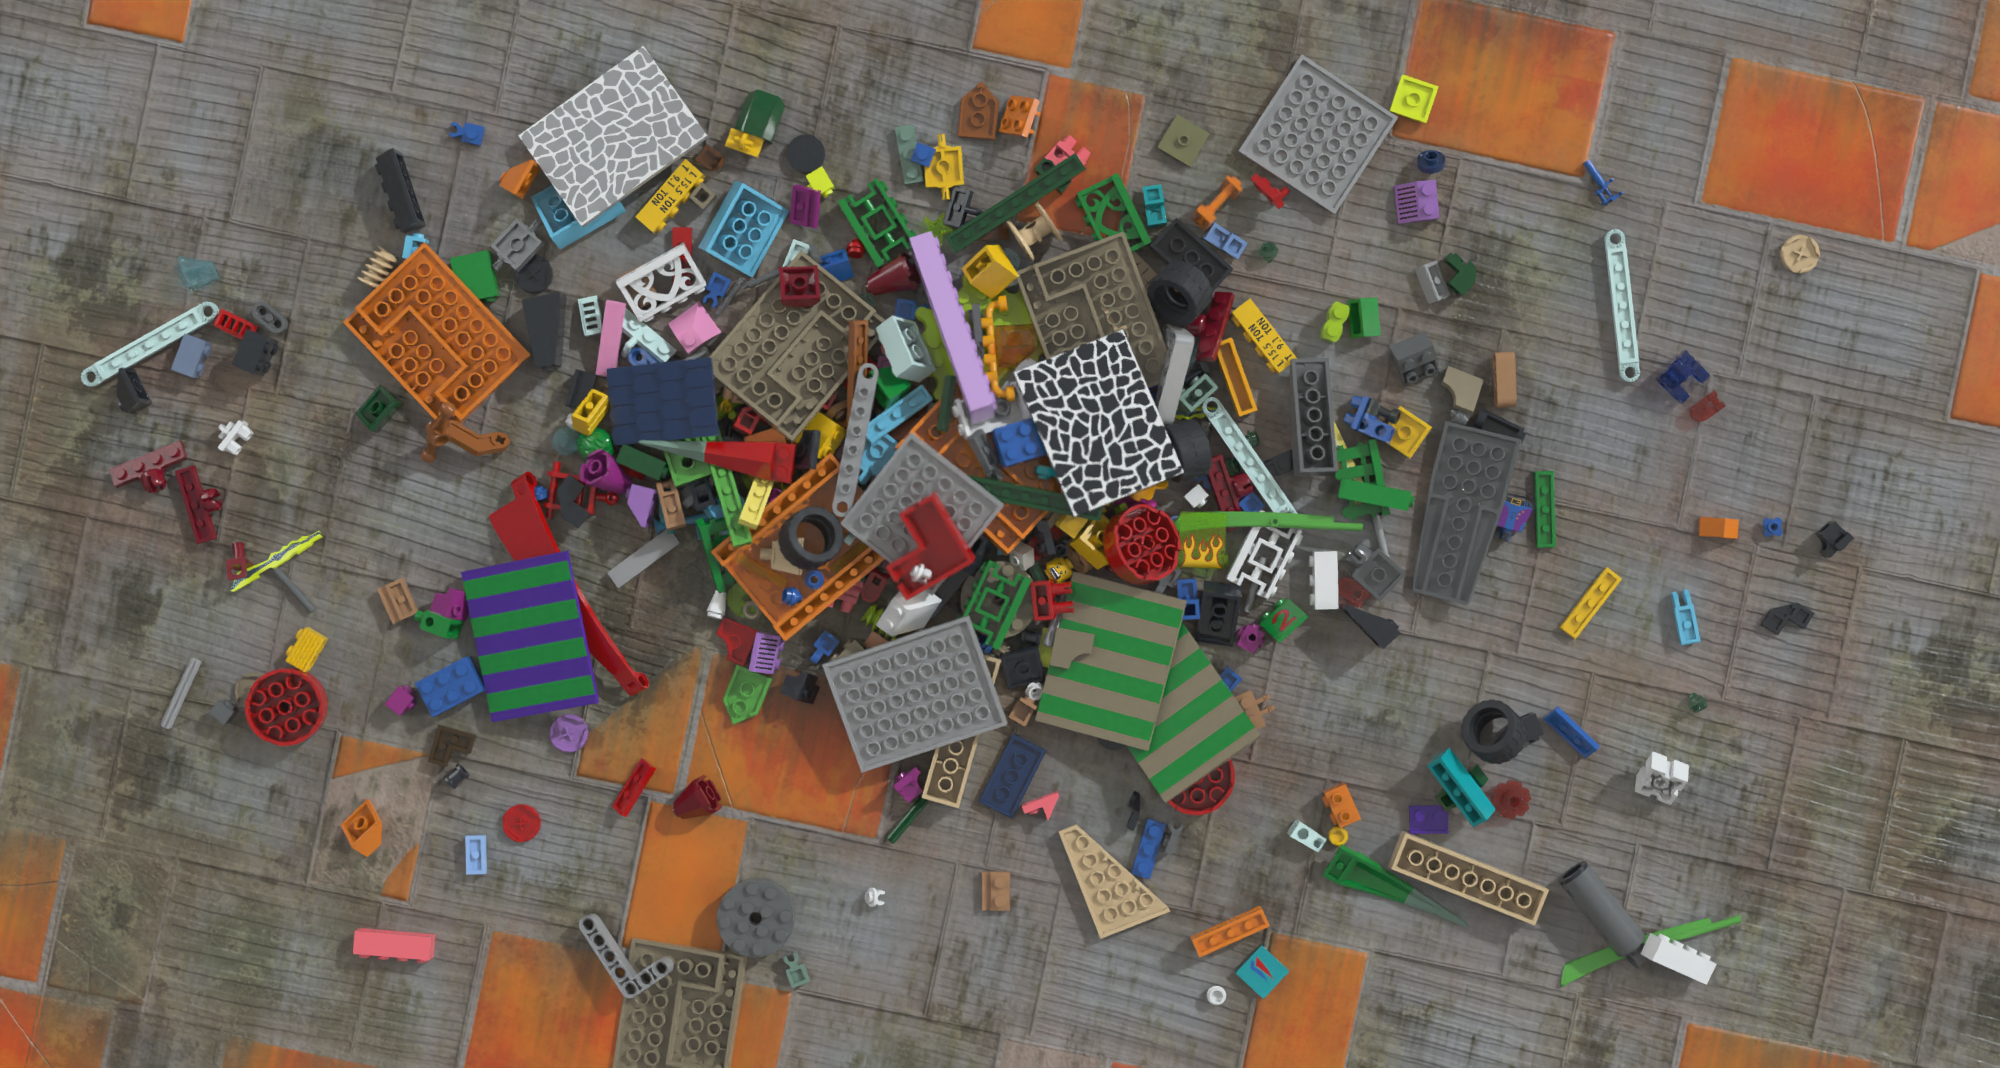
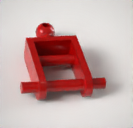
M553 461L552 471H547L546 475L551 476L548 502H542V507L547 508L545 518L553 519L554 509L561 510L560 504H555L559 478H567L570 475L585 485L580 475L560 473L561 462ZM591 486L588 509H584L589 511L590 514H595L597 500L614 506L618 503L619 496L613 492L607 494L598 493V488ZM584 489L581 491V493L575 500V502L581 507L583 502Z

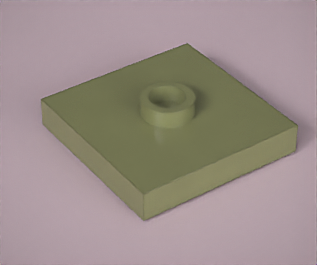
M1176 115L1157 149L1184 165L1191 167L1210 133L1183 117Z

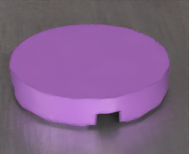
M566 714L553 722L549 735L557 749L570 753L579 750L585 745L589 731L587 724L582 718L577 715Z

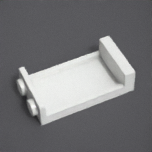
M1016 382L1011 385L1015 389L1016 401L1009 402L1011 411L1005 418L994 416L972 424L964 399L954 401L952 413L958 419V432L960 436L964 437V440H968L978 429H983L985 434H988L995 428L1031 418ZM994 394L995 400H997V399H1005V400H1007V398H999V397H997V396ZM998 406V410L1003 412L1004 407Z

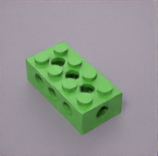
M698 437V438L677 439V440H667V441H702V440H701V437ZM664 451L675 487L683 488L702 478L708 477L709 479L712 477L708 463ZM689 459H692V460H693L692 466L689 467V468H687V466H686L687 461H688Z

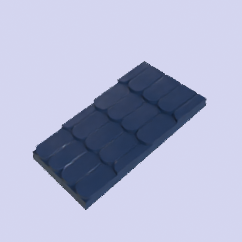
M712 357L607 369L613 446L636 444L641 440L667 441L719 436Z

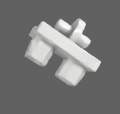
M240 420L236 424L230 421L227 426L220 424L218 428L222 432L218 437L223 441L218 448L221 451H228L233 455H238L242 450V446L236 442L239 436L248 441L254 434L247 427L249 424Z

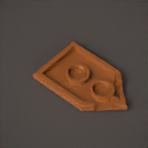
M982 81L961 98L957 137L995 141L999 101Z

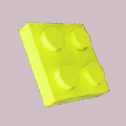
M1402 74L1389 112L1426 124L1439 86Z

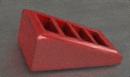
M225 309L220 310L213 326L240 339L243 338L248 326L251 327L250 330L257 332L259 326ZM229 316L225 325L223 326L226 317ZM233 319H235L236 321L232 329H229ZM244 323L240 332L237 333L240 324Z

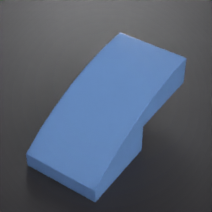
M1215 222L1211 224L1203 237L1205 241L1235 259H1239L1248 244Z

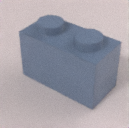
M184 333L171 370L192 378H199L205 370V360L211 354L212 343Z

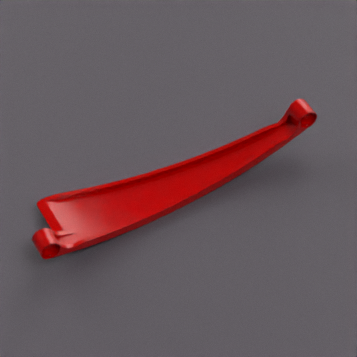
M529 471L511 482L516 499L489 516L493 528L514 561L560 552L541 507L535 498L536 477ZM575 581L590 654L615 677L630 696H634L649 687L647 676L644 673L634 671L629 666Z

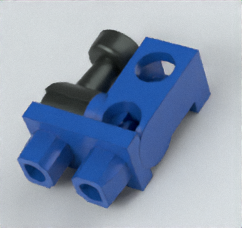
M1353 396L1350 406L1357 408L1358 411L1356 416L1347 413L1343 422L1354 431L1389 445L1396 429L1391 425L1377 421L1378 417L1389 418L1388 421L1396 425L1400 418L1401 410L1393 408L1391 411L1381 406L1378 401L1367 396H1363V398Z

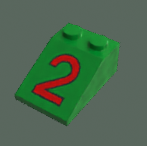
M1289 598L1279 599L1273 605L1275 607L1274 610L1270 613L1266 611L1259 618L1261 621L1258 624L1278 643H1281L1308 618Z

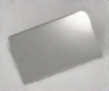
M1437 260L1415 269L1428 304L1451 296Z

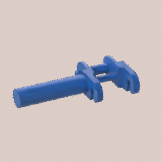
M1590 159L1583 163L1601 188V190L1597 189V193L1594 194H1598L1603 201L1601 205H1607L1608 201L1612 202L1624 193L1621 191L1616 196L1611 195L1607 187L1610 182L1614 181V178L1605 182ZM1603 190L1609 195L1607 200L1601 193Z

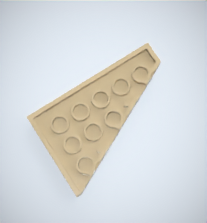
M1077 824L1058 831L1100 939L1170 912L1166 904Z

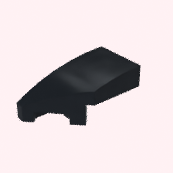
M1136 791L1133 792L1127 804L1133 811L1126 824V828L1132 831L1136 827L1140 813V794Z

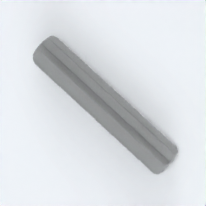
M1060 594L1058 602H1066L1067 594ZM1057 614V618L1050 621L1043 645L1053 647L1056 629L1060 625L1062 614Z

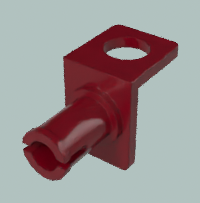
M243 542L232 544L233 558L226 560L227 579L229 581L246 578L247 568L253 566V563L245 557V544ZM232 568L236 571L242 570L238 575L232 574Z

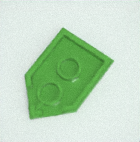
M738 664L723 697L724 705L733 725L758 715L772 681V678L758 672L749 671L748 668Z

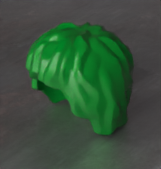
M596 427L590 436L582 433L579 435V439H577L578 451L586 461L588 460L586 457L595 450L602 449L611 456L615 452V445L613 446L611 435L601 428Z

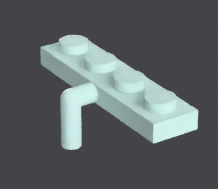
M625 309L622 332L630 339L626 342L621 352L622 357L627 358L632 347L637 343L658 362H668L677 350L645 323L639 322L637 317L628 309Z

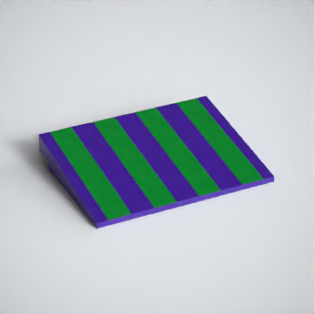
M569 551L461 572L492 722L600 703Z

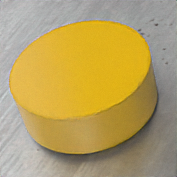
M1335 826L1330 829L1328 838L1333 845L1341 846V844L1344 845L1347 842L1348 833L1343 827Z

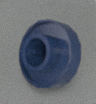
M1436 150L1424 151L1417 156V167L1424 173H1438L1445 167V156Z

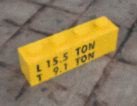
M685 159L635 217L654 234L660 233L667 225L665 222L670 217H675L679 212L678 207L682 203L688 202L690 193L701 182L704 183V174Z
M1251 298L1231 313V321L1237 328L1239 326L1244 331L1242 335L1249 343L1253 342L1256 346L1254 348L1255 352L1260 358L1264 357L1267 360L1266 366L1272 373L1276 372L1279 374L1290 365V359H1297Z

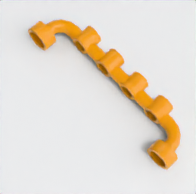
M1005 295L998 296L999 300L988 304L985 309V318H981L982 330L986 329V336H982L983 347L988 348V354H984L985 366L989 365V372H985L991 384L992 392L999 398H1007L1008 402L1016 401L1014 386H1007L1006 391L1000 390L998 386L992 315L993 310L999 308L1000 312L1008 311L1007 297Z

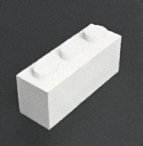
M1314 551L1312 556H1309V567H1312V575H1309V585L1313 586V594H1310V605H1313L1315 610L1339 609L1337 551Z

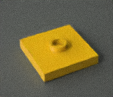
M1399 406L1398 409L1401 410V415L1397 424L1388 422V425L1396 429L1389 445L1411 459L1432 427Z

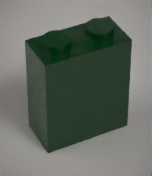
M623 444L616 460L617 463L656 480L664 481L665 478L668 479L670 470L667 461L633 446Z

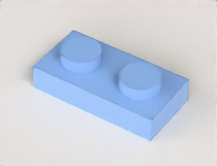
M466 835V875L486 874V835Z

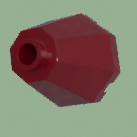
M704 774L693 780L673 802V812L677 817L688 819L706 816L722 808V804L718 805V801L721 800L719 792L710 779L708 781L704 779L706 778Z

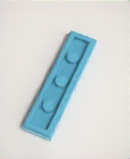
M921 384L869 422L866 439L870 445L877 442L934 400L925 387Z

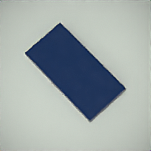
M1012 733L978 802L1012 819L1047 750Z

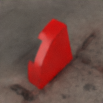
M620 464V467L627 475L643 481L645 474Z

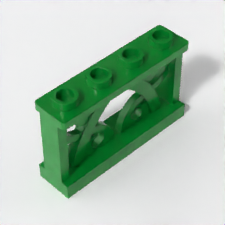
M1118 173L1076 193L1075 203L1078 209L1082 208L1085 213L1083 219L1087 227L1091 226L1094 232L1091 233L1094 242L1103 239L1100 232L1110 237L1123 232L1124 223L1129 222L1132 227L1131 229L1126 228V239L1139 238L1141 241L1130 247L1131 252L1151 244L1145 227ZM1113 183L1114 187L1105 196L1098 190ZM1089 194H1097L1102 198V201L1100 203L1099 200L1092 199L1095 205L1090 207L1086 202V198ZM1111 199L1114 203L1115 199H1119L1120 205L1115 207L1109 201ZM1106 205L1114 211L1121 212L1126 210L1127 215L1120 222V232L1111 230L1101 224ZM1090 212H1097L1095 222Z

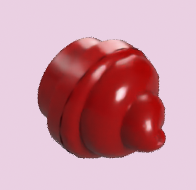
M855 238L847 245L846 251L849 257L859 259L863 257L866 248L861 240Z

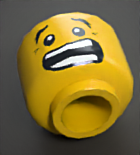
M1055 557L1046 563L1044 571L1049 579H1053V582L1062 583L1072 577L1071 569L1074 567L1068 558L1064 560L1063 557Z

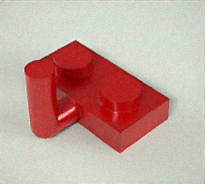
M1255 174L1250 178L1256 189L1268 199L1271 205L1278 209L1285 205L1282 199L1290 193L1286 186L1279 191L1276 187L1272 189L1270 187L1271 183L1265 177L1261 178Z

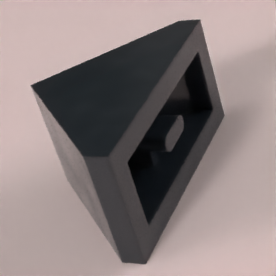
M708 477L690 483L697 511L701 512L718 505Z

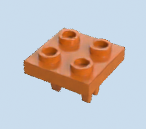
M1011 95L998 132L1028 138L1029 134L1033 135L1034 130L1031 129L1035 115L1040 117L1041 113L1037 111L1040 101L1035 98Z

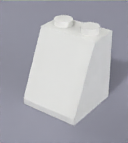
M924 590L906 601L901 591H899L884 611L876 626L890 636L924 628L942 600Z

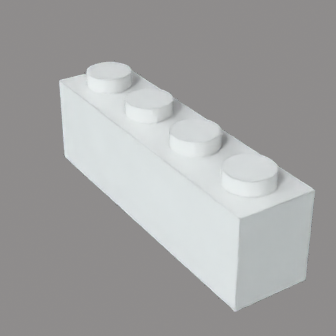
M1650 933L1641 951V955L1707 985L1716 966V963L1710 961L1711 957L1703 952H1700L1698 955L1696 954L1697 950L1689 946L1683 948L1684 944L1674 939L1672 942H1669L1670 938L1659 933L1656 936Z

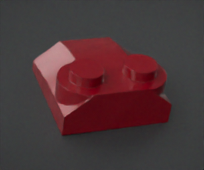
M818 265L779 267L781 304L789 308L812 307L820 302Z

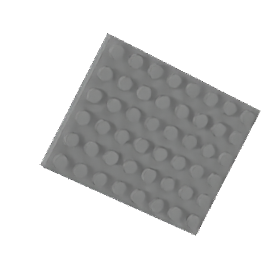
M969 615L822 665L861 772L869 771L1008 724Z

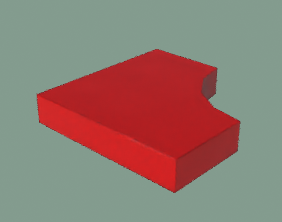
M724 616L716 635L721 637L727 645V660L745 667L754 646L756 633L759 631Z

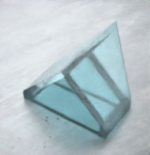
M178 256V272L185 288L196 290L220 279L213 260L204 261Z

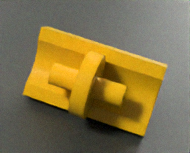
M731 128L725 147L758 158L764 139Z

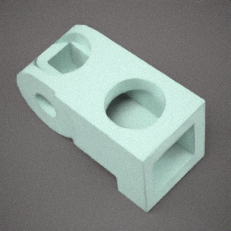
M1295 819L1287 832L1290 837L1317 852L1321 850L1327 840L1297 819Z

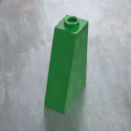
M1346 478L1341 479L1338 498L1408 511L1409 507L1413 508L1415 496H1411V491Z

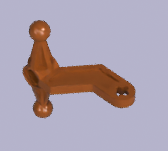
M444 402L440 406L441 414L425 426L427 432L426 449L421 452V459L425 463L433 462L436 459L435 451L449 441L474 456H481L505 451L510 440L502 432L478 435L456 421L450 420L456 409L453 403Z

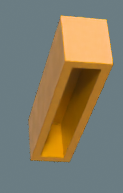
M1232 337L1221 341L1216 359L1238 418L1258 409Z

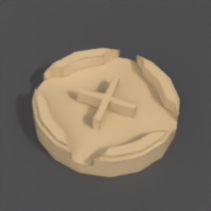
M1805 235L1790 237L1781 247V262L1792 273L1808 272L1817 265L1820 258L1819 246L1814 239Z

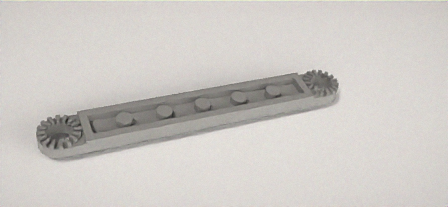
M870 363L862 365L858 372L833 501V511L839 517H845L850 512L855 499L879 375L877 367ZM866 368H872L874 371V376L870 379H866L863 375V371ZM842 501L848 505V510L845 513H841L837 509L838 503Z

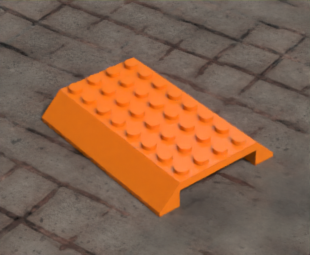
M832 453L817 464L816 470H809L765 506L757 529L748 527L752 544L733 548L729 536L711 551L774 625V629L784 641L788 640L885 560V558L858 537L855 538L850 546L846 544L844 539L849 535L850 531L842 525L844 539L839 553L821 567L812 569L820 571L824 576V583L818 589H811L805 584V576L811 570L803 569L802 575L771 569V560H760V549H772V541L779 540L778 535L782 524L802 508L819 506L832 512L840 523L845 517H839L833 511V501L841 464ZM858 484L853 506L864 494V491ZM842 501L838 503L837 509L839 512L845 513L848 510V505ZM799 523L797 538L805 537L804 549L813 554H821L825 545L821 531L811 523ZM812 576L811 582L817 583L818 578L816 576ZM790 586L795 587L803 599L795 605L787 606L786 603L782 602L783 590Z

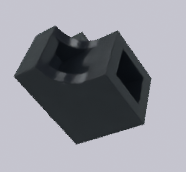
M1829 521L1815 534L1821 540L1822 547L1819 553L1824 558H1830L1837 551H1842L1854 539L1836 521Z
M804 671L797 677L787 675L780 693L797 701L813 704L820 689V686L815 685L818 676Z

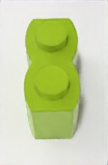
M1336 301L1329 307L1326 315L1327 321L1320 330L1321 340L1332 344L1338 341L1343 330L1342 324L1349 315L1348 305Z

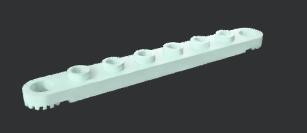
M1613 229L1606 233L1604 241L1619 375L1623 381L1633 382L1640 376L1627 248L1623 232L1619 229ZM1612 234L1619 236L1620 241L1618 244L1610 242ZM1627 367L1634 369L1635 374L1632 378L1625 376V369Z
M203 302L197 307L181 314L83 370L81 381L86 386L96 387L118 374L119 368H130L183 338L184 333L190 334L215 320L219 314L217 305L212 302ZM207 306H211L213 309V313L209 317L204 315V309ZM90 372H94L96 375V379L92 383L87 379V375Z
M1215 397L1207 398L1202 405L1204 413L1271 510L1277 513L1292 512L1298 514L1222 403ZM1214 401L1217 403L1218 408L1215 412L1207 410L1206 405L1208 402Z

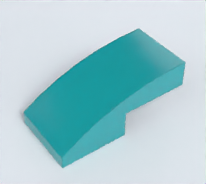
M1162 185L1142 187L1148 228L1166 226L1167 220Z

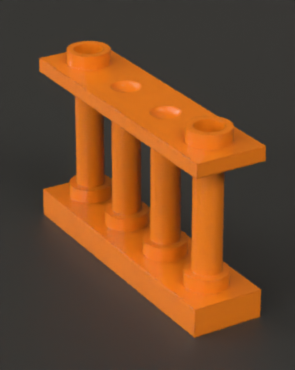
M1228 175L1220 186L1222 192L1209 206L1206 205L1204 207L1201 204L1191 220L1205 232L1215 220L1214 214L1228 198L1234 201L1243 189L1241 182L1234 176L1231 178Z

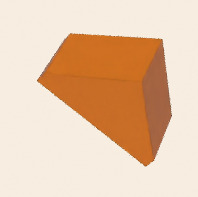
M1700 517L1698 536L1738 539L1739 520Z

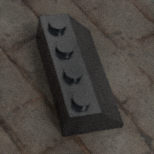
M391 148L376 157L377 164H375L377 173L382 176L383 182H381L384 193L388 194L389 200L387 203L390 211L394 212L395 219L393 221L397 230L407 233L425 227L426 224L403 155L394 148Z

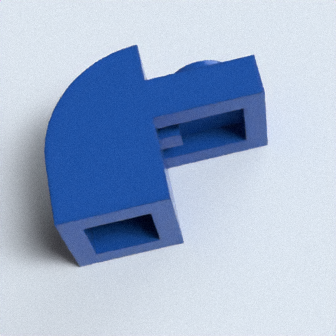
M1196 578L1177 579L1178 599L1187 601L1182 620L1200 619Z

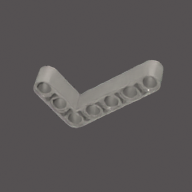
M1164 324L1161 334L1169 348L1154 404L1163 425L1168 426L1174 422L1194 346V336L1184 327Z
M589 914L579 922L581 932L626 998L635 997L665 977L674 968V963L670 958L662 957L636 974L598 915ZM588 919L593 922V928L587 925ZM598 935H600V936L603 937V939H604V943H603V944H601V943L598 942V940H597ZM608 951L614 954V960L608 957ZM660 963L666 965V971L660 969ZM619 968H622L625 971L624 976H621L619 974ZM645 973H647V974L650 975V977H651V981H650V982H648V981L645 980V978H644V974H645ZM629 984L635 986V992L630 991Z

